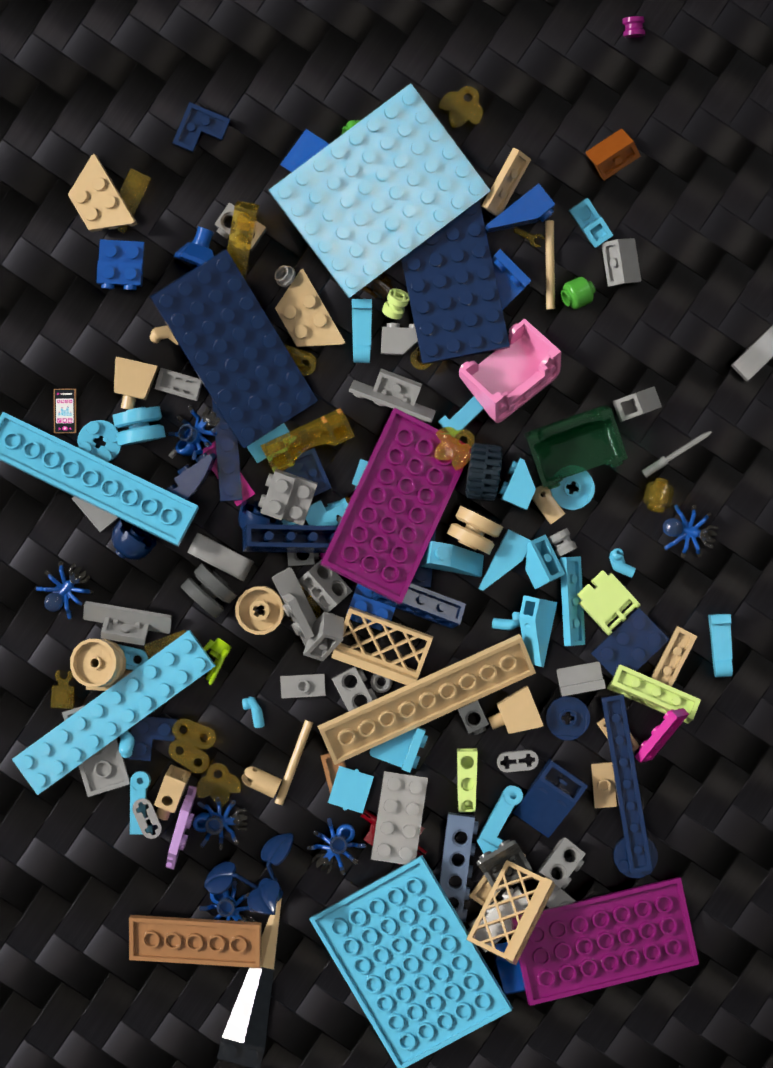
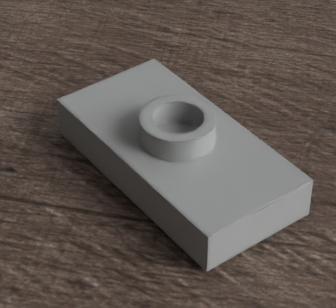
M160 368L155 389L198 401L203 383L198 378Z
M325 673L280 676L281 698L326 696Z

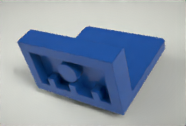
M500 249L493 256L492 263L503 310L530 284L531 280Z
M508 942L495 944L496 949L503 953L508 946ZM493 954L504 994L508 995L525 991L519 960L514 965L506 959Z

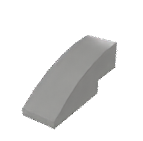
M773 325L731 365L745 381L751 379L773 357Z

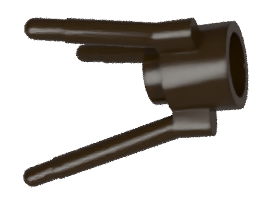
M384 272L380 274L382 279L379 277L372 280L374 284L371 287L374 290L366 286L362 288L363 291L369 293L374 299L379 297L383 300L388 295L390 289L394 288L390 284L392 281Z

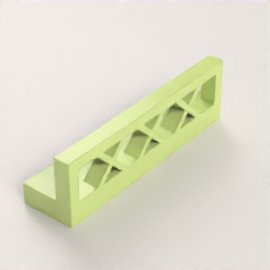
M620 664L617 667L613 680L607 687V689L613 692L624 694L625 697L664 714L671 709L684 708L689 713L683 721L687 724L694 719L701 701L699 698Z

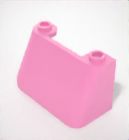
M526 319L515 323L509 329L508 339L510 348L496 350L479 364L475 361H467L459 369L461 380L496 423L505 420L554 381L561 370V351Z

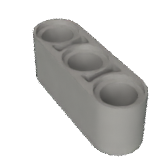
M198 532L187 551L189 554L242 581H245L254 561Z

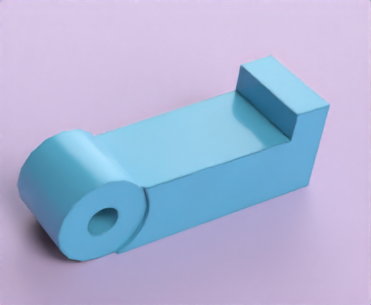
M352 299L353 363H370L372 299Z
M473 396L450 420L444 416L438 423L455 438L484 408Z
M731 614L708 615L715 677H732Z
M137 771L130 780V834H143L132 808L138 799H147V788L151 783V777L145 771ZM140 802L137 812H142L144 817L147 818V804L144 805ZM148 824V828L145 829L146 832L153 834L154 825Z
M509 785L503 790L479 833V838L499 848L498 846L503 840L497 836L514 806L522 801L523 793L520 788L515 785Z

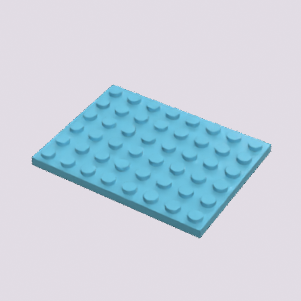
M410 83L268 191L348 298H350L488 194L490 189Z
M423 855L309 918L397 1068L408 1067L513 1009L477 946L466 940L469 935L467 929Z

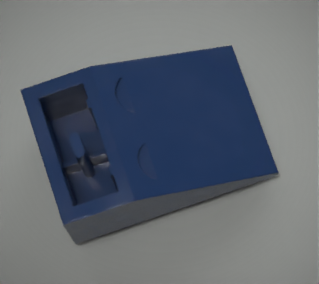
M549 759L512 813L549 838L577 803L588 785L552 759Z

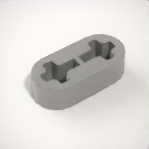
M517 750L501 753L497 757L496 763L503 772H517L534 769L537 767L539 759L532 750ZM526 754H530L532 758H535V761H532L531 765L527 766L526 762H519V759H524ZM504 756H508L509 760L516 759V763L509 764V768H505L503 764H500V761L504 760Z
M145 798L138 799L133 804V813L143 835L146 838L154 839L162 831L161 823L152 803ZM140 802L149 806L146 810L147 818L144 817L142 812H137ZM150 819L152 825L158 826L155 830V835H152L151 832H146L145 829L148 828L146 820Z

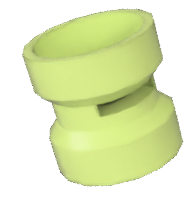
M392 288L388 293V301L384 303L382 312L391 319H401L405 312L404 307L407 306L410 299L405 291Z

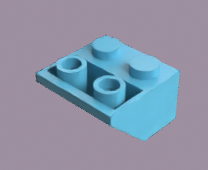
M519 458L517 462L512 461L508 470V474L511 475L508 482H503L499 494L502 495L501 500L527 510L536 488L525 460Z

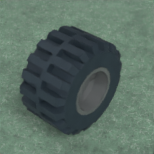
M474 443L472 445L465 491L467 498L494 501L497 497L503 453L501 446Z

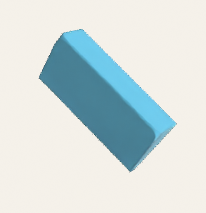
M285 423L247 446L255 461L259 463L293 442L294 438Z

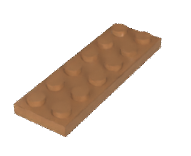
M131 915L129 917V960L260 968L261 923Z

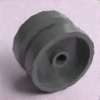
M201 563L194 571V574L202 584L200 585L194 579L188 578L180 587L214 618H217L224 611V608L216 598L218 597L223 602L230 604L237 594L222 577Z

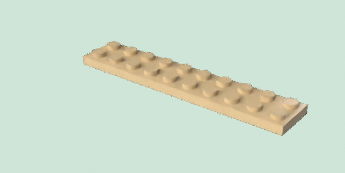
M518 634L317 727L334 765L531 676L536 672L521 635Z

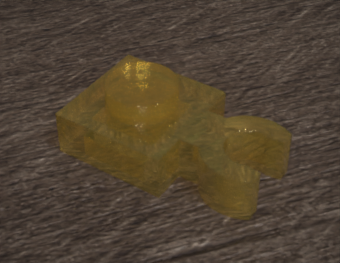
M57 670L55 678L59 683L58 685H52L51 708L73 709L75 686H69V682L73 677L72 671H68V677L62 679L60 670Z

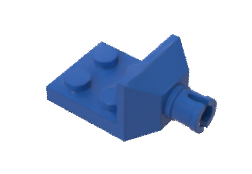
M198 226L194 240L186 243L175 252L174 257L197 266L214 257L213 251L209 249L214 232Z

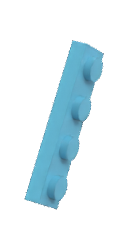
M581 556L561 557L560 564L565 572V575L561 576L564 646L585 645L584 609L578 604L582 600L577 596L583 589Z

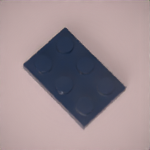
M638 608L611 635L600 643L591 654L614 677L619 664L637 671L670 639Z

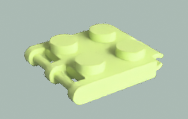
M601 571L591 581L595 588L593 589L590 584H587L577 596L582 600L578 604L609 636L621 621L624 622L626 620V616L635 607L638 609L641 605L612 573L607 575L604 571ZM630 603H632V605L622 614L621 612H622ZM615 617H618L609 627L607 626Z

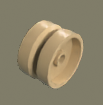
M460 506L455 516L458 520L466 523V526L463 527L457 523H452L446 534L458 539V542L474 550L478 549L490 555L494 543L483 536L486 533L494 538L499 537L503 527Z
M254 586L245 590L238 598L235 606L236 618L239 625L247 632L255 635H265L274 631L282 622L285 614L282 607L284 603L281 596L274 589L267 586ZM263 606L265 611L263 614H258L256 608Z
M87 639L80 642L74 648L70 657V668L74 678L80 684L87 687L107 688L116 684L123 677L126 670V657L120 646L113 641L107 639Z

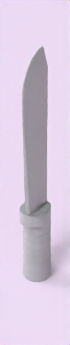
M708 431L699 435L667 457L662 456L659 460L643 469V474L646 478L669 464L670 460L708 437L712 432Z

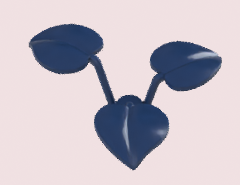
M291 833L278 835L265 843L261 851V859L267 862L266 866L271 878L262 879L258 886L236 874V865L234 863L223 862L210 871L205 880L204 887L211 894H222L231 887L233 878H237L255 889L249 894L247 904L253 911L261 914L275 915L276 905L283 896V890L277 882L278 879L274 876L271 865H280L287 858L293 844L294 835Z

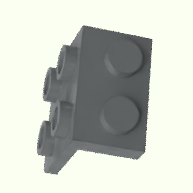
M515 840L502 842L497 850L492 853L491 851L485 852L479 857L480 860L476 862L491 887H493L506 860L533 872L531 865ZM509 867L505 874L507 883L519 879L517 870Z

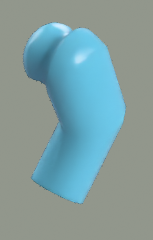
M615 548L610 552L609 556L613 570L632 578L636 568L625 564L623 550Z

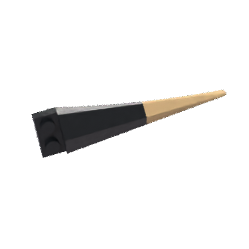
M282 898L277 902L275 915H270L261 937L260 968L249 967L222 1036L217 1059L252 1068H260L266 1044Z

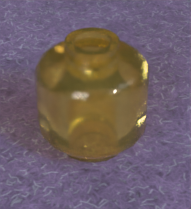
M656 478L655 481H651L646 485L643 500L649 510L664 512L671 507L674 488L668 484V480Z

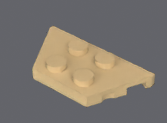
M95 154L91 155L68 193L89 231L96 232L102 231L105 228L116 229L118 226L137 225L136 220L98 156Z
M304 269L300 270L275 307L297 347L345 344L344 339Z

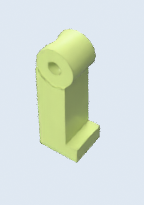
M457 748L459 812L476 811L477 748Z

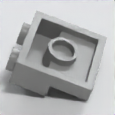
M275 469L274 474L269 473L265 486L269 487L267 495L262 494L258 504V507L262 508L260 513L279 520L284 519L304 525L318 483Z

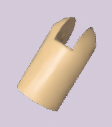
M539 486L536 488L532 499L548 522L552 524L561 518L565 512L552 497L548 487Z
M247 767L244 771L245 774L241 777L243 783L256 791L274 798L282 779L257 767Z

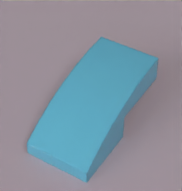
M588 198L569 209V212L594 248L613 236L607 224L599 216Z

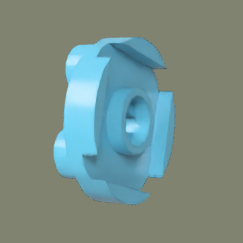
M90 421L79 432L77 439L78 448L106 462H110L119 455L122 446H118L116 438L119 431L108 421ZM103 436V441L106 442V445L96 448L94 439Z
M568 466L560 469L553 476L550 491L560 507L576 510L584 507L592 500L595 485L592 477L585 469L579 466ZM572 481L576 482V487L579 488L578 492L574 491L573 494H569V489L566 488L567 484L570 485Z

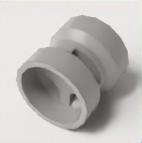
M568 528L548 537L550 543L554 544L556 548L555 553L557 557L577 548L575 542L571 541L569 537L570 532Z

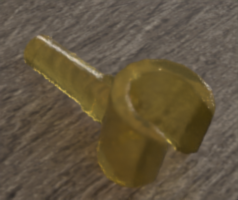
M517 227L514 230V233L529 240L533 247H541L535 244V237L545 239L542 234L532 235Z

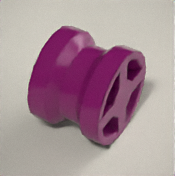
M632 16L623 18L622 23L625 25L623 37L636 38L645 36V30L643 29L644 17Z

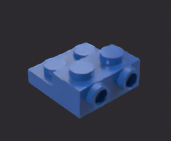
M100 239L96 283L101 284V288L115 289V285L124 286V290H137V287H142L145 242Z
M357 583L349 607L351 606L391 621L396 608L371 599L374 591ZM351 615L350 620L362 624L363 620L360 616ZM374 623L370 626L380 631L384 629L382 624Z

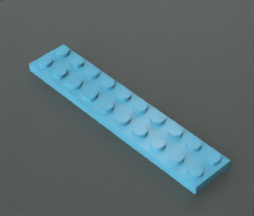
M2 412L0 416V461L179 547L199 509L198 505L5 412Z
M188 630L12 760L35 793L39 795L216 665L191 630Z

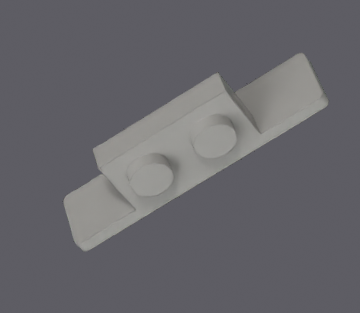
M382 368L374 387L353 380L349 392L358 398H367L379 406L396 408L422 422L431 423L436 412L433 409L416 403L422 387L421 383Z
M289 567L274 575L272 580L284 603L282 607L286 615L291 617L293 621L291 625L297 636L300 635L306 646L308 639L314 636L312 627L317 619L293 569Z
M89 601L84 603L83 619L103 623L101 639L144 646L148 631L170 634L171 615Z

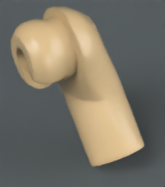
M168 326L152 329L150 340L153 343H159L162 339L168 338L179 345Z

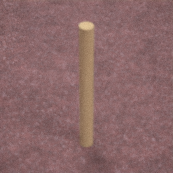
M548 220L545 221L546 309L552 310L555 309L554 221Z
M304 721L277 794L276 804L282 806L284 804L313 725L311 721Z

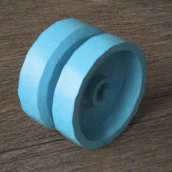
M160 406L139 407L112 415L114 427H129L128 430L120 431L116 435L118 446L137 444L166 437L163 425H149V423L159 421L162 418Z

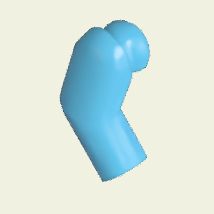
M513 612L512 619L493 618L492 628L512 630L520 627V612Z
M251 696L242 699L243 709H251L254 727H264L263 711L256 699Z
M127 730L119 736V753L123 758L132 756L135 744L134 737Z

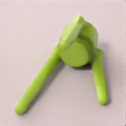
M217 638L215 642L210 639L207 645L203 647L205 651L210 649L209 654L216 659L214 661L216 666L206 676V680H209V685L213 684L226 656L232 648L220 638Z

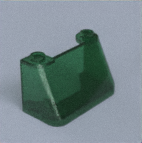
M607 405L524 433L543 488H556L561 485L560 482L563 478L603 464L610 465L611 468L624 464L623 460L628 459L612 409Z

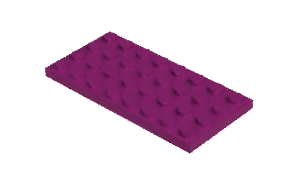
M394 408L320 565L401 604L468 460L472 446Z
M676 877L544 909L519 958L528 1005H536L698 965L699 960L681 878ZM516 917L510 919L512 930H515L518 926Z

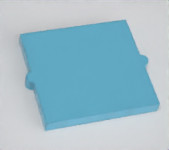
M339 766L328 803L343 807V810L349 809L363 814L374 776L359 772L358 769L352 770Z

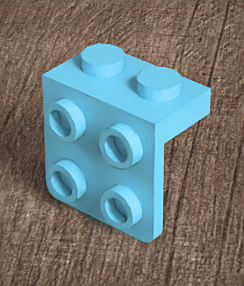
M421 727L410 730L371 748L370 755L399 766L402 770L410 773L411 769H416L420 759V756H417L419 747L424 748L428 738L427 735H424L426 730Z

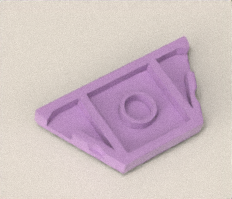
M189 785L168 851L166 868L175 869L179 851H183L186 846L188 835L185 834V831L190 829L193 822L194 814L191 813L197 793V787Z

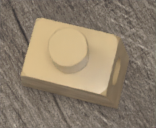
M116 357L114 393L123 395L121 408L127 410L134 409L136 398L147 399L157 375L158 366Z
M524 686L498 702L497 707L500 713L488 717L493 730L505 725L509 734L544 726L528 686Z
M170 765L154 803L158 807L156 814L159 819L168 820L170 813L176 812L192 772Z

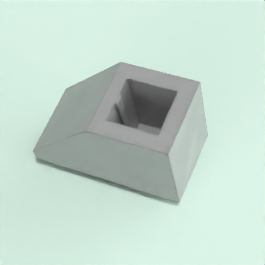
M387 323V327H382L381 355L403 356L418 342L414 324H409V328H401L399 323Z
M655 386L613 401L620 422L662 407Z

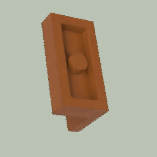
M623 129L618 130L586 151L587 157L594 163L603 180H606L641 157L634 141Z

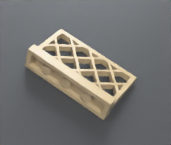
M350 606L344 621L343 637L352 633L357 643L351 646L340 643L334 649L331 658L408 685L418 680L433 636ZM351 615L360 616L364 624L354 628L350 621ZM374 623L382 624L385 631L374 635L370 625ZM366 627L371 637L360 641L356 631ZM397 630L403 632L406 639L395 643L391 633ZM387 635L392 645L381 649L377 639ZM417 638L426 640L425 647L416 651L412 640ZM373 641L378 651L368 653L363 645ZM408 642L412 653L402 657L398 646ZM394 648L398 659L393 661L387 660L384 652ZM415 656L418 662L417 669L414 670L407 667L404 660Z
M506 860L466 940L516 965L556 886L555 883L546 877H541ZM508 868L517 870L519 879L507 883L505 874ZM533 878L540 881L535 890L527 892L524 884L525 880ZM521 882L524 893L512 897L509 886ZM506 887L509 899L497 903L495 897L497 890ZM526 897L528 902L527 908L517 912L514 901ZM511 902L514 913L502 917L499 906ZM496 907L499 919L487 923L485 917L487 910ZM516 917L518 922L517 928L507 932L504 921ZM501 922L504 934L492 937L489 926ZM486 927L489 939L483 941L474 939L477 930ZM506 937L508 946L503 953L496 949L494 941Z

